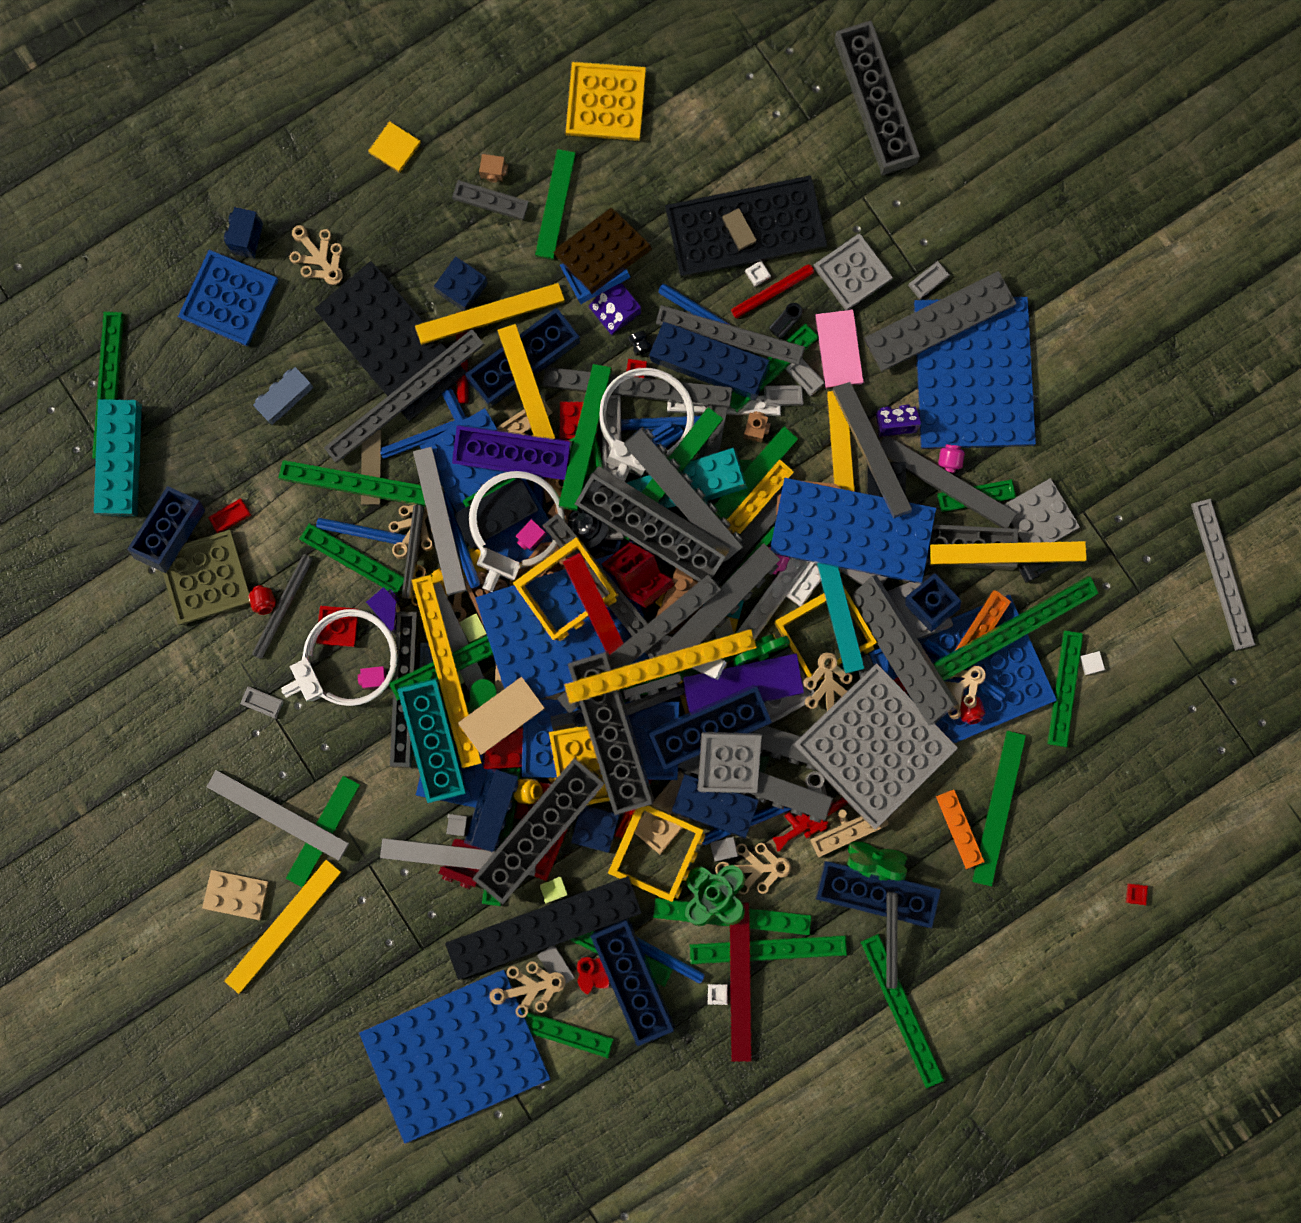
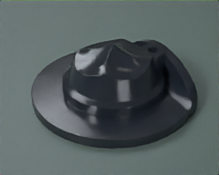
M582 508L570 514L567 524L587 550L599 546L607 537L610 529L609 525Z

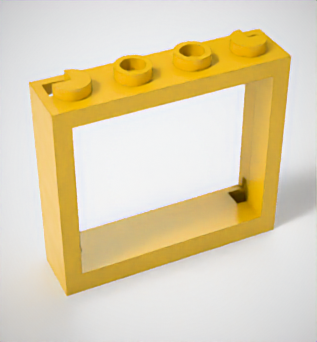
M577 537L513 582L553 640L559 639V641H562L569 636L568 631L572 628L577 630L585 624L584 620L589 617L587 612H583L556 631L525 586L577 548L610 593L603 598L607 607L611 606L617 601L616 597L619 596L586 547Z
M843 586L850 614L867 643L859 647L860 653L864 652L866 655L874 650L873 646L877 642ZM824 593L779 618L774 623L782 637L788 636L790 640L788 648H790L793 654L797 653L798 664L806 678L811 677L813 674H811L784 626L825 604ZM839 658L837 659V665L841 668L842 661ZM824 674L821 676V678H820L817 682H819L820 680L824 679Z
M652 805L637 808L608 874L619 879L629 876L633 885L672 902L674 898L678 899L682 888L679 887L681 881H686L690 870L687 869L689 863H694L698 854L695 851L697 844L702 845L706 836V834H703L704 828ZM644 811L696 833L670 893L619 871V867Z

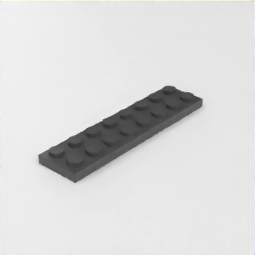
M997 271L866 336L864 340L878 367L883 372L1014 307L1016 302L1000 272Z
M877 575L871 576L850 598L929 726L933 725L958 703Z

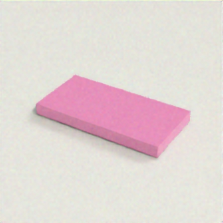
M853 310L816 314L825 389L851 382L852 385L863 384Z

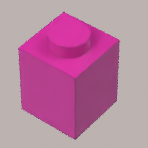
M531 519L516 535L519 539L517 543L524 550L529 548L532 551L547 533Z
M381 666L360 669L361 674H358L359 686L362 685L364 690L377 689L387 677L386 668Z

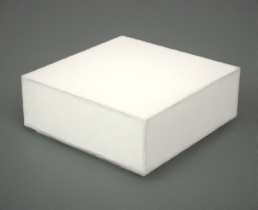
M762 261L745 270L754 287L771 278Z
M1099 651L1080 656L1085 675L1105 670Z
M708 984V1004L728 1005V985Z

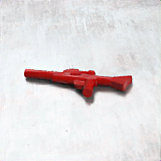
M842 798L832 804L828 816L847 805L848 802ZM789 811L784 817L793 825V829L784 834V836L772 837L777 852L783 848L787 841H790L807 829H810V831L804 833L807 839L819 830L820 832L827 829L826 825L829 822H823L821 819V822L818 823L810 820V815L806 816L805 814L795 817Z

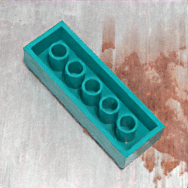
M98 399L94 513L99 516L138 515L142 404L137 400Z
M734 448L691 461L682 472L683 474L687 473L692 478V484L696 489L699 487L704 492L706 501L747 488L738 455ZM648 475L627 482V484L642 492L652 477ZM667 494L659 501V504L672 512L680 510Z
M438 678L399 687L398 693L427 803L465 794L467 790Z

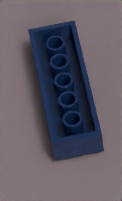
M555 308L519 334L533 376L540 373L545 367L551 365L580 343L578 334L558 308ZM503 347L465 374L469 383L489 409L517 389Z
M664 321L649 354L652 363L714 386L730 387L732 392L754 401L758 397L770 368L769 360Z
M751 685L648 730L647 734L659 762L665 770L700 754L702 732L749 733L772 723L757 686Z
M824 861L815 900L887 917V893L895 892L898 894L899 921L932 928L940 889L904 880H879V876L870 874V877H867L848 866Z
M629 918L592 933L590 937L637 1046L673 1032L675 1029L674 1022Z

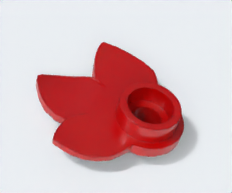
M584 957L578 961L577 971L580 974L578 985L585 994H589L593 986L598 988L609 987V979L600 958L593 960L590 957ZM589 963L590 970L585 971L583 965Z

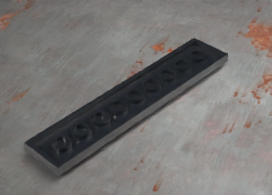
M626 876L446 942L445 945L457 979L460 980L641 914L642 911L630 878Z

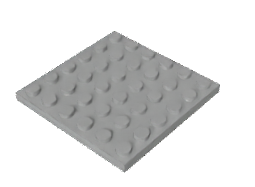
M875 664L793 744L874 830L958 749L935 724L930 726L927 724L915 703L878 664Z

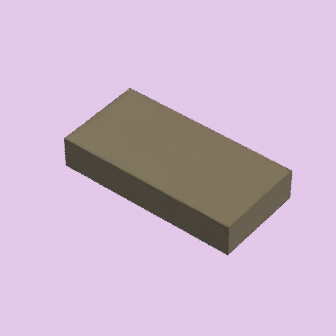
M739 208L722 216L739 251L756 243V239Z

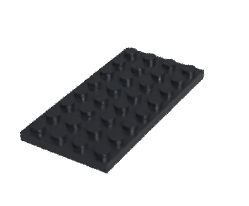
M811 175L665 205L680 278L827 248ZM738 208L756 239V243L740 251L722 219V216Z
M372 261L368 262L314 309L387 396L446 350L439 340L421 345L415 325L424 322ZM459 365L401 413L411 422L442 396L446 390H449L466 374V371Z

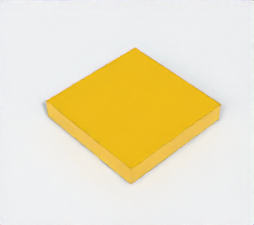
M389 121L369 149V153L400 173L421 143L418 139Z

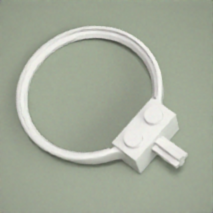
M638 368L619 375L609 384L601 400L599 412L600 426L611 449L606 462L618 467L615 476L624 482L629 472L641 477L645 469L624 446V442L617 439L614 441L615 438L609 430L606 420V408L608 400L617 386L636 376H654L667 381L680 393L686 405L687 424L680 440L667 450L666 454L668 457L694 425V407L688 391L675 377L658 369Z
M510 471L499 474L483 484L472 501L469 512V525L472 537L481 553L476 565L489 570L482 586L487 591L493 592L500 575L514 580L520 568L543 561L558 546L553 540L545 551L533 558L522 560V564L483 547L485 542L477 526V509L484 494L493 485L505 479L524 478L542 486L554 499L558 514L565 521L564 509L558 506L560 497L547 481L532 473Z
M346 609L329 614L319 621L308 635L302 660L290 666L296 680L282 687V693L287 698L302 691L306 701L311 702L323 697L330 702L345 706L367 703L379 696L387 688L395 674L397 647L394 637L379 618L368 612ZM348 616L365 618L377 625L387 638L391 653V666L384 682L371 694L356 699H344L330 692L326 694L309 660V656L313 657L314 646L320 632L332 621Z

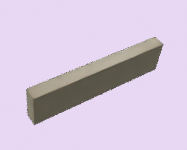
M378 430L362 443V475L381 478V430ZM361 495V505H381V499Z

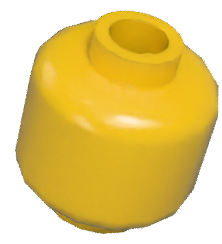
M519 779L518 788L515 793L513 792L515 800L521 804H535L542 796L540 783L535 779Z

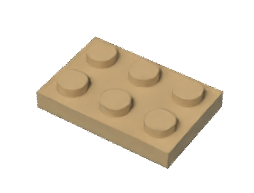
M211 870L202 908L261 920L269 882Z

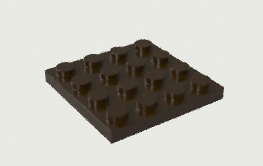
M611 207L559 245L553 253L570 273L593 294L650 252L652 248Z

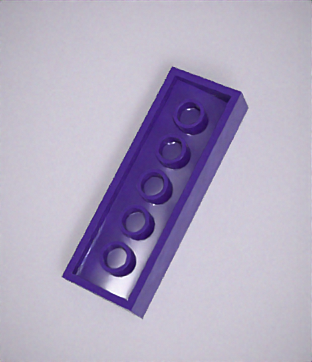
M457 425L452 464L507 472L523 471L541 477L565 480L572 441Z
M797 653L723 669L718 680L703 673L683 677L682 679L689 713L751 685L757 686L763 702L804 694Z

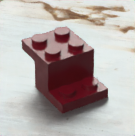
M631 542L601 564L606 572L615 576L621 592L645 608L674 586L671 578L660 573L654 555Z

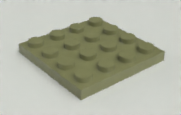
M231 530L184 544L167 573L163 572L179 626L250 604L248 598L249 588Z

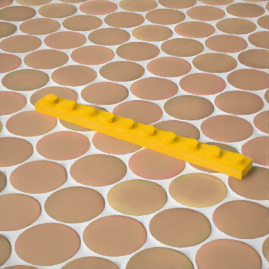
M778 460L727 519L731 524V530L741 534L781 488L784 478H789L794 471L781 460ZM665 593L655 601L657 605L661 606Z
M431 575L413 579L415 595L462 768L480 764L482 762L479 751L458 724L469 714Z
M749 629L564 684L569 704L752 650L756 648L752 631Z

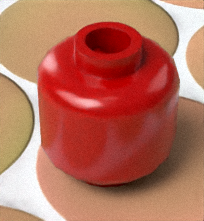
M256 586L248 595L252 611L259 615L269 614L276 605L273 592L269 587Z
M963 696L960 706L961 720L969 725L981 722L983 720L982 717L985 715L981 699L976 697L977 704L973 708H969L965 705V696ZM969 699L967 703L971 704L973 699Z

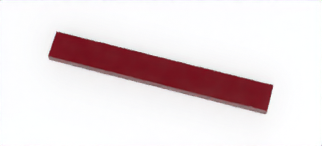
M741 902L745 909L744 917L737 924L730 925L731 1062H751L749 902Z

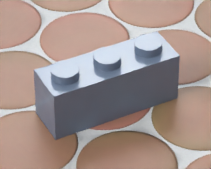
M295 367L286 371L279 382L273 383L265 395H260L255 400L253 406L273 425L313 389V386Z

